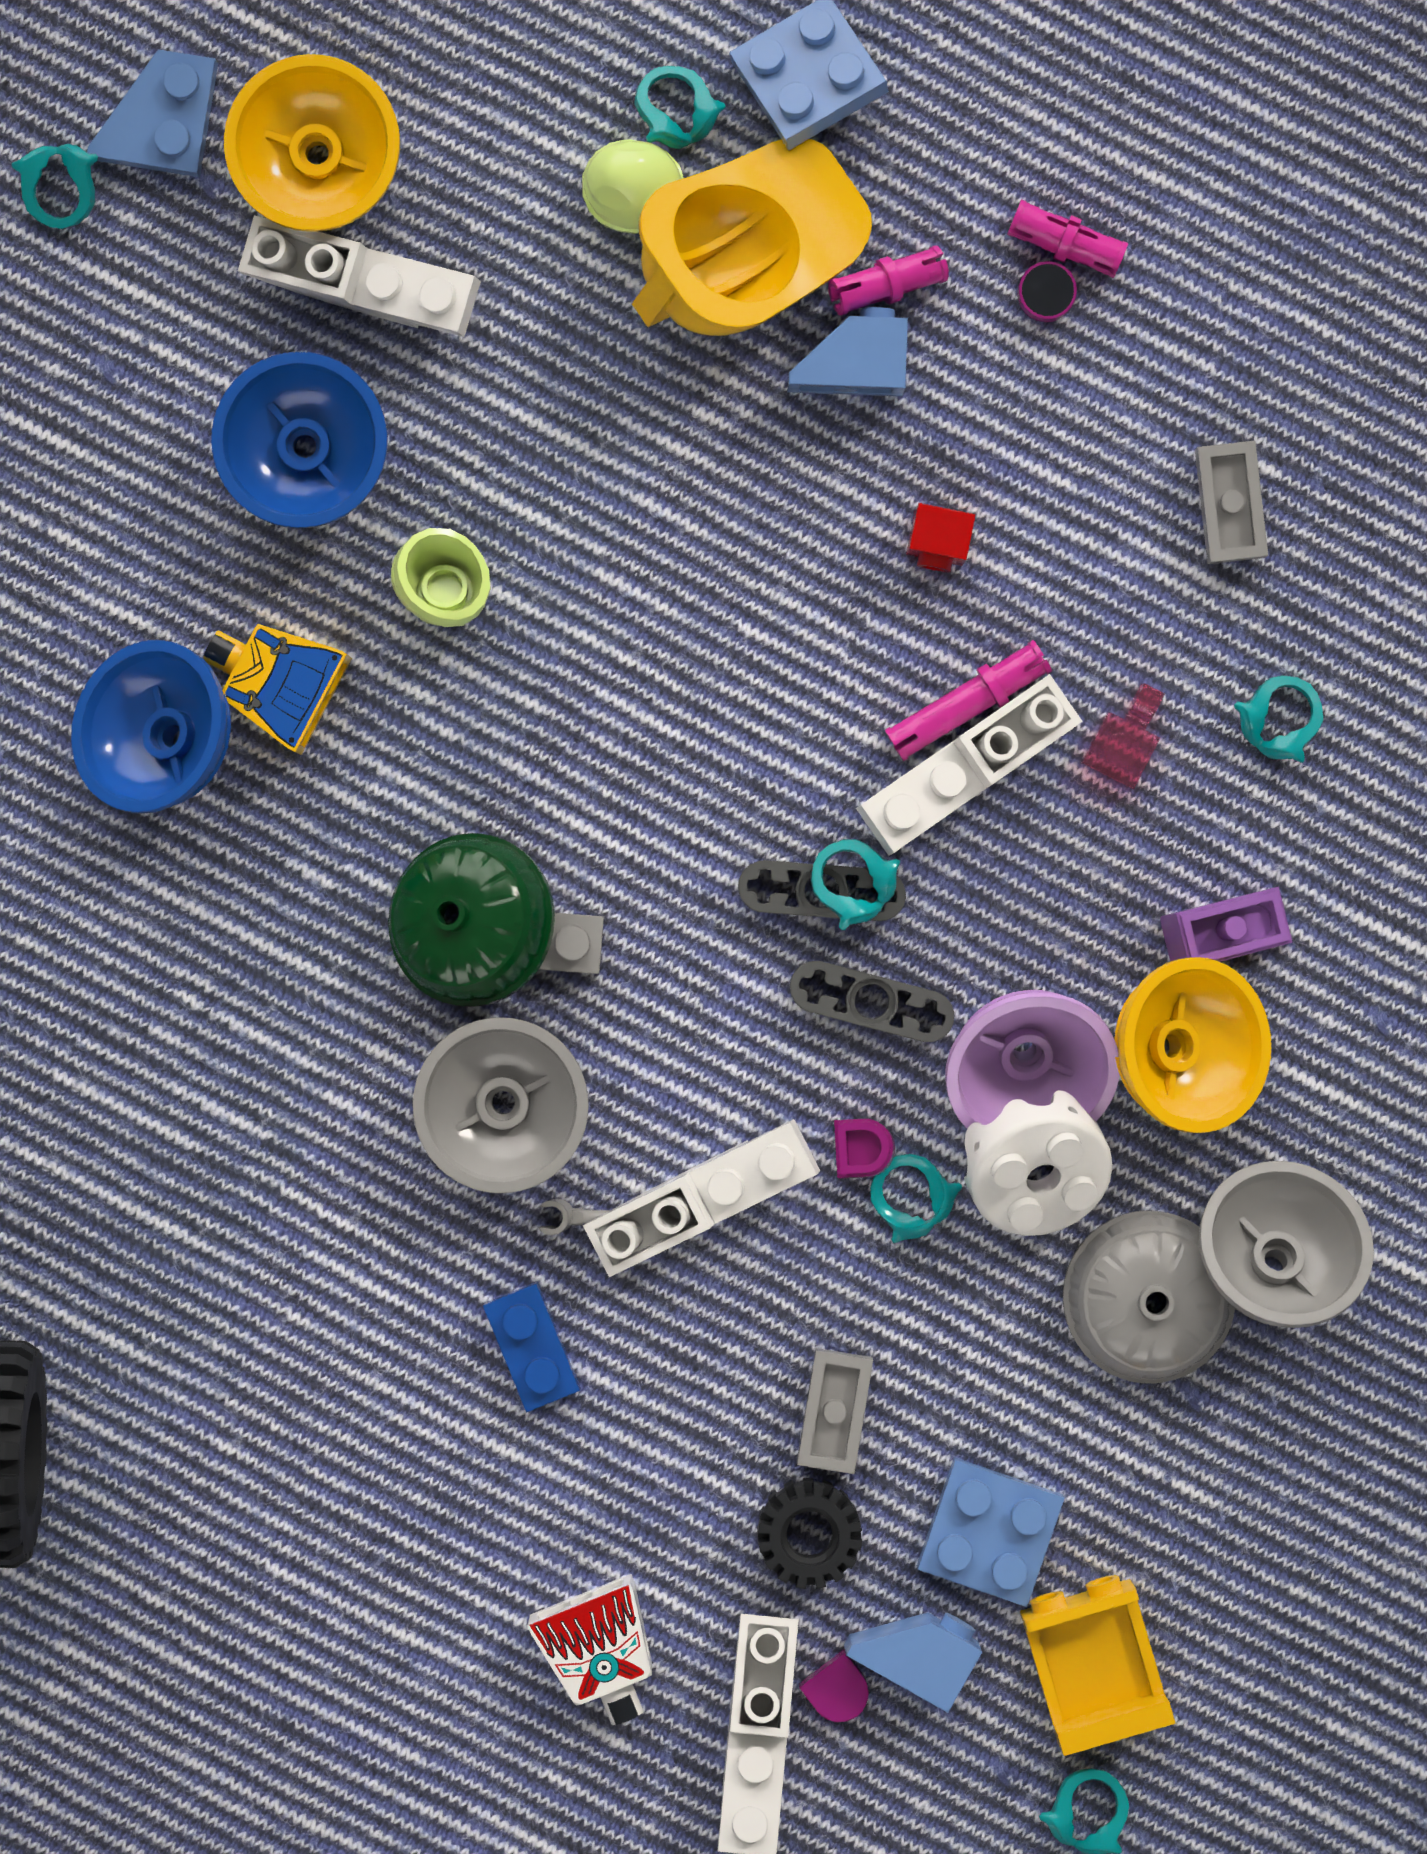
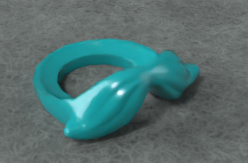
M668 65L654 68L644 76L636 88L634 105L640 117L650 129L646 136L647 142L657 141L674 149L686 147L707 137L719 113L726 107L723 102L714 100L711 97L703 79L694 70ZM678 78L685 81L692 88L695 95L693 104L695 112L692 115L693 128L690 133H683L676 122H673L668 115L657 109L650 102L648 91L658 80Z
M64 144L59 147L41 146L11 164L12 168L21 174L22 199L25 207L38 222L50 228L66 229L78 225L90 215L96 203L95 187L91 176V166L98 161L96 154H89L73 144ZM55 154L61 155L62 162L67 167L68 173L79 191V204L76 210L70 216L64 218L53 217L47 214L39 206L36 198V186L42 176V169L47 166L49 157Z
M1280 675L1268 678L1259 686L1248 702H1236L1234 704V708L1240 714L1241 731L1245 739L1262 754L1271 759H1294L1303 763L1305 760L1303 748L1318 733L1324 720L1323 708L1318 693L1310 683L1298 677ZM1283 687L1294 688L1302 692L1308 699L1311 707V717L1307 725L1299 730L1289 732L1285 736L1278 735L1271 741H1264L1260 734L1265 725V717L1268 713L1269 700L1272 693L1276 689Z
M842 839L832 843L818 853L813 864L811 884L814 895L823 905L839 916V928L841 931L846 930L850 925L867 922L875 918L883 905L893 897L900 860H885L870 845L858 839ZM847 851L854 852L865 860L869 874L873 878L872 886L878 893L875 902L871 904L866 900L836 895L825 887L823 869L832 856Z
M911 1153L895 1156L890 1166L884 1172L873 1177L870 1185L871 1202L877 1213L893 1229L891 1238L893 1243L926 1236L935 1224L948 1217L952 1211L956 1196L962 1189V1184L959 1182L948 1183L936 1166L927 1158ZM899 1166H912L924 1173L928 1181L932 1209L935 1213L930 1220L925 1221L919 1216L911 1217L909 1214L895 1210L887 1204L883 1196L882 1186L885 1177L891 1170Z
M1094 1768L1082 1769L1064 1778L1052 1810L1041 1813L1039 1818L1048 1825L1054 1838L1060 1843L1074 1846L1084 1854H1121L1122 1848L1118 1843V1838L1128 1817L1129 1801L1126 1790L1114 1776L1106 1771ZM1091 1779L1102 1781L1114 1793L1116 1800L1115 1814L1111 1821L1100 1827L1095 1834H1090L1084 1841L1076 1840L1072 1837L1074 1832L1073 1793L1077 1786L1084 1781Z

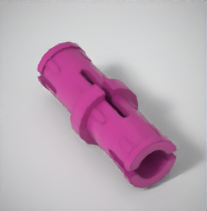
M1022 199L1007 233L1011 237L1030 242L1042 247V249L1055 253L1053 259L1064 263L1067 258L1076 263L1091 267L1111 278L1115 277L1128 246L1127 242L1108 237L1081 225L1082 219L1071 215L1069 219L1040 209V207L1027 203V201Z
M935 245L927 250L896 260H892L888 256L877 259L872 268L841 278L830 279L828 282L830 300L834 302L840 299V303L834 305L835 311L838 315L842 316L850 311L881 301H885L890 305L901 301L905 293L936 283L946 282L949 277L947 261L943 259L936 262V258L942 257V250Z

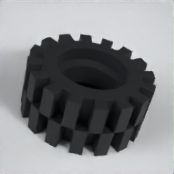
M803 1478V1482L794 1483L792 1480L785 1483L782 1490L779 1492L775 1490L768 1497V1503L765 1507L762 1506L759 1514L757 1537L760 1553L764 1557V1563L770 1571L773 1570L777 1573L778 1579L786 1584L788 1581L795 1583L796 1588L806 1589V1585H816V1589L826 1587V1582L833 1579L835 1582H838L844 1577L843 1572L848 1567L850 1569L853 1568L857 1561L856 1555L858 1551H861L862 1528L854 1504L851 1503L848 1495L842 1489L837 1490L833 1487L832 1483L825 1480L820 1483L813 1481V1478ZM808 1511L823 1515L832 1527V1537L828 1546L823 1551L813 1555L797 1552L787 1540V1528L791 1520L798 1514Z

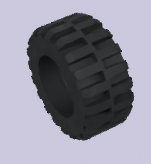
M0 1340V1568H18L31 1559L33 1547L36 1546L38 1525H40L42 1513L41 1505L42 1497L44 1496V1473L47 1455L45 1367L42 1366V1353L27 1341Z

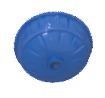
M288 352L273 355L253 364L232 382L217 407L212 426L211 445L219 477L231 496L248 512L278 526L312 528L329 524L348 515L369 496L377 484L385 465L388 434L380 403L368 384L355 371L340 361L321 354ZM305 437L312 438L316 442L314 454L307 458L299 457L295 451L297 442Z
M148 640L134 643L117 651L105 660L92 674L81 692L75 708L71 731L72 752L77 770L88 789L109 806L139 814L165 810L192 798L217 773L229 745L231 732L230 709L216 674L209 664L197 653L187 647L165 640ZM180 731L177 742L173 744L175 734Z

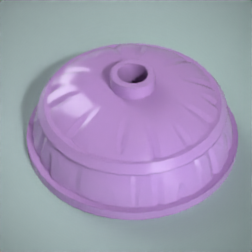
M1024 990L1009 993L992 1000L980 1008L966 1022L950 1049L945 1070L946 1090L950 1104L958 1119L968 1128L974 1122H979L982 1125L993 1122L1002 1113L1004 1107L1015 1099H1021L1028 1104L1036 1106L1050 1105L1053 1094L1060 1090L1072 1095L1083 1109L1097 1121L1110 1105L1118 1086L1120 1075L1115 1057H1119L1118 1048L1106 1023L1085 1004L1073 998L1044 990ZM1032 1043V1046L1026 1051L1019 1052L1014 1050L1020 1044Z

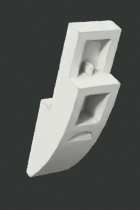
M255 215L238 268L241 274L327 303L415 328H418L420 325L465 337L481 283L473 275L368 249L362 243L321 232L293 230L273 223L267 218Z
M1049 674L858 806L856 810L888 856H890L1083 721Z
M793 1119L661 1183L589 1221L583 1227L608 1276L611 1277L710 1229L714 1224L817 1175L820 1169L796 1121Z
M749 1614L740 1615L722 1788L718 1852L777 1854L799 1619Z

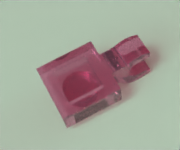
M1145 683L1140 684L1123 718L1111 712L1106 713L1081 764L1130 789H1134L1160 740V737L1145 729L1157 711L1165 693Z

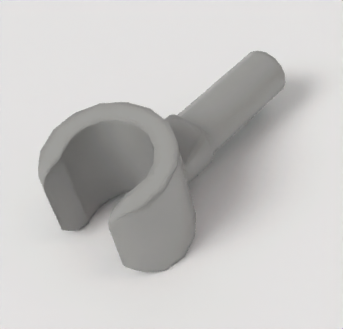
M559 1198L545 1201L539 1207L547 1208L552 1206L558 1208L562 1213V1223L559 1227L546 1225L538 1228L544 1234L556 1235L569 1229L571 1225L583 1226V1224L610 1210L572 1208L566 1200Z

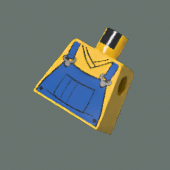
M257 624L247 644L218 630L211 639L203 656V659L209 665L230 675L222 690L228 703L285 747L300 755L304 752L352 660L348 654L338 649Z

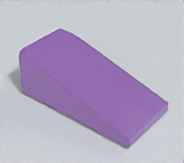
M1279 887L1160 917L1170 961L1201 957L1221 962L1292 943Z

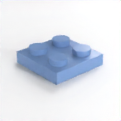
M816 0L729 52L733 66L788 150L793 149L889 92L886 79L833 0Z
M954 1457L916 1565L917 1569L1027 1607L1065 1497L1063 1494Z

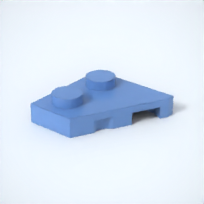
M158 49L88 146L87 153L96 154L100 162L200 178L218 69L216 59Z

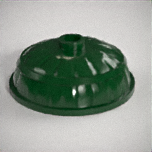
M479 833L459 834L442 839L426 848L408 865L401 875L393 892L389 908L388 927L390 943L397 963L403 973L423 993L435 1000L463 1007L484 1006L511 996L527 984L536 974L551 945L555 912L548 882L539 866L525 851L507 840L492 835ZM451 904H456L459 909L458 919L453 924L448 925L444 918L445 910Z

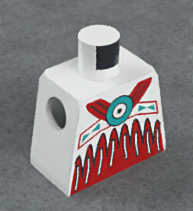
M632 1574L530 1614L527 1625L528 1629L576 1706L600 1697L611 1725L622 1724L643 1713V1708L633 1684L652 1675V1661Z

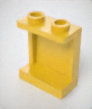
M1118 1575L1101 1577L1088 1582L1085 1585L1086 1592L1069 1597H1064L1062 1591L1046 1593L1030 1600L1031 1608L1020 1611L1054 1732L1063 1756L1176 1724L1170 1702L1163 1690L1138 1604V1593L1130 1579L1120 1581Z

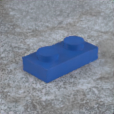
M538 1282L483 1304L526 1413L580 1391L581 1387Z

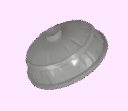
M515 1018L482 1019L464 1025L447 1035L436 1045L424 1061L413 1093L415 1128L421 1144L431 1160L453 1180L469 1188L489 1193L523 1191L539 1185L554 1176L565 1166L577 1150L585 1132L588 1119L589 1102L587 1086L582 1070L573 1054L556 1036L546 1029ZM500 1091L509 1092L515 1100L513 1110L508 1113L498 1112L493 1106V1098Z
M1269 1161L1257 1163L1229 1176L1218 1186L1209 1199L1199 1227L1201 1258L1217 1290L1236 1310L1264 1324L1286 1328H1301L1327 1322L1343 1313L1355 1302L1363 1291L1372 1270L1374 1256L1372 1233L1367 1218L1355 1198L1329 1175L1310 1166L1295 1162ZM1265 1258H1277L1281 1262L1283 1270L1276 1271L1270 1268L1265 1263Z
M1154 1210L1134 1211L1119 1215L1101 1224L1078 1246L1070 1260L1064 1278V1315L1076 1344L1099 1368L1113 1376L1131 1382L1163 1383L1184 1377L1197 1370L1220 1348L1230 1330L1235 1308L1223 1298L1204 1267L1199 1248V1226L1183 1217L1168 1212ZM1154 1292H1161L1166 1297V1306L1158 1313H1151L1146 1308V1299Z

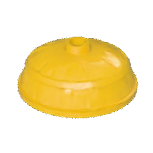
M305 54L288 57L272 63L254 75L244 85L228 113L224 132V152L228 171L235 186L254 210L273 223L283 227L306 232H319L340 228L354 222L369 212L380 201L396 173L400 155V133L396 115L390 101L380 86L368 74L353 64L335 57ZM315 146H323L328 149V157L321 164H313L308 161V152Z
M1201 957L1182 958L1163 964L1142 980L1139 986L1129 995L1117 1020L1114 1040L1118 1048L1119 1057H1115L1121 1080L1132 1098L1155 1120L1169 1128L1189 1133H1205L1225 1128L1241 1118L1251 1108L1262 1091L1271 1060V1033L1267 1015L1252 986L1236 970L1226 964ZM1166 1038L1169 1042L1168 1054H1166L1164 1046Z

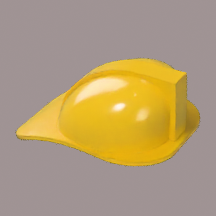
M782 139L777 140L718 167L668 183L650 196L640 213L639 235L643 244L641 265L646 284L632 305L647 327L671 318L686 330L701 335L724 336L752 329L800 301L854 263L869 240L872 228V217L869 207L832 152L824 144L813 139H808L791 150L787 149Z

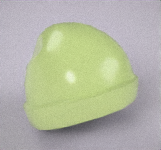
M630 139L607 144L596 151L589 159L582 175V197L589 212L605 227L623 233L638 234L640 213L650 196L662 186L684 177L680 165L666 150L650 142Z
M429 528L414 534L398 550L392 563L391 583L396 596L406 609L426 623L443 627L464 626L478 617L485 607L491 590L490 574L485 559L467 537L451 529Z

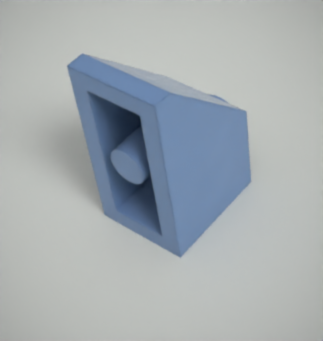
M867 307L860 309V316H849L789 372L787 392L903 396L906 388L908 318H896L895 310L891 308Z
M927 1612L849 1634L844 1643L846 1656L947 1713L982 1654L978 1640L973 1638L976 1630L963 1620L949 1613H945L942 1620Z

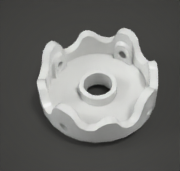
M1057 1090L1053 1094L1051 1104L1046 1106L1028 1104L1021 1099L1012 1100L993 1122L987 1125L974 1122L967 1128L964 1144L968 1166L967 1176L964 1177V1181L980 1214L994 1227L1007 1233L1035 1236L1063 1230L1091 1212L1104 1196L1110 1183L1113 1166L1110 1147L1098 1123L1072 1095L1065 1091ZM1039 1166H1054L1052 1172L1043 1179H1027L1030 1172Z

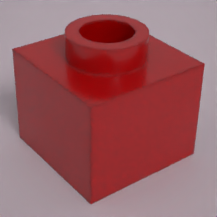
M918 503L914 512L906 555L918 557L917 566L939 572H951L952 564L962 566L967 560L976 514Z

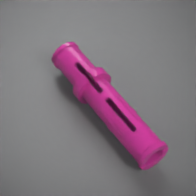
M1032 640L1027 646L994 666L989 667L988 664H984L976 669L978 673L976 677L884 731L904 762L909 759V756L996 704L999 708L1010 702L1008 696L1041 676L1051 673L1052 669L1048 661L1043 659L1042 656L1044 654L1039 646Z

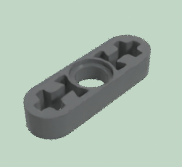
M762 860L747 866L740 875L738 881L739 896L743 903L754 911L839 918L837 914L827 907L817 908L811 905L805 897V885L811 878L813 864ZM825 865L823 869V874L831 876L836 881L838 895L848 896V885L845 875H856L858 877L854 888H873V878L869 874L868 868ZM760 870L771 871L772 881L790 883L787 871H800L801 874L795 887L798 907L785 906L789 894L782 893L770 894L768 903L762 904L757 902V893L747 889L748 880L758 879ZM897 875L894 902L885 903L883 912H879L875 918L869 921H886L895 917L902 910L906 899V891L903 882Z
M822 961L803 963L794 971L790 979V993L794 1002L803 1010L922 1042H935L942 1039L949 1033L954 1023L952 1004L943 994L933 990ZM815 970H821L825 972L824 982L842 987L841 978L843 975L853 977L854 981L848 988L845 997L846 1012L843 1013L833 1009L839 1000L835 997L820 995L817 1003L808 1002V992L799 988L801 978H812ZM865 985H878L887 993L888 1007L877 1018L863 1017L855 1007V996ZM898 990L909 992L910 995L904 1003L906 1005L923 1008L927 999L936 1001L935 1011L943 1014L941 1025L932 1024L928 1033L919 1031L920 1021L901 1015V1027L890 1025L889 1022L894 1017L898 1008Z

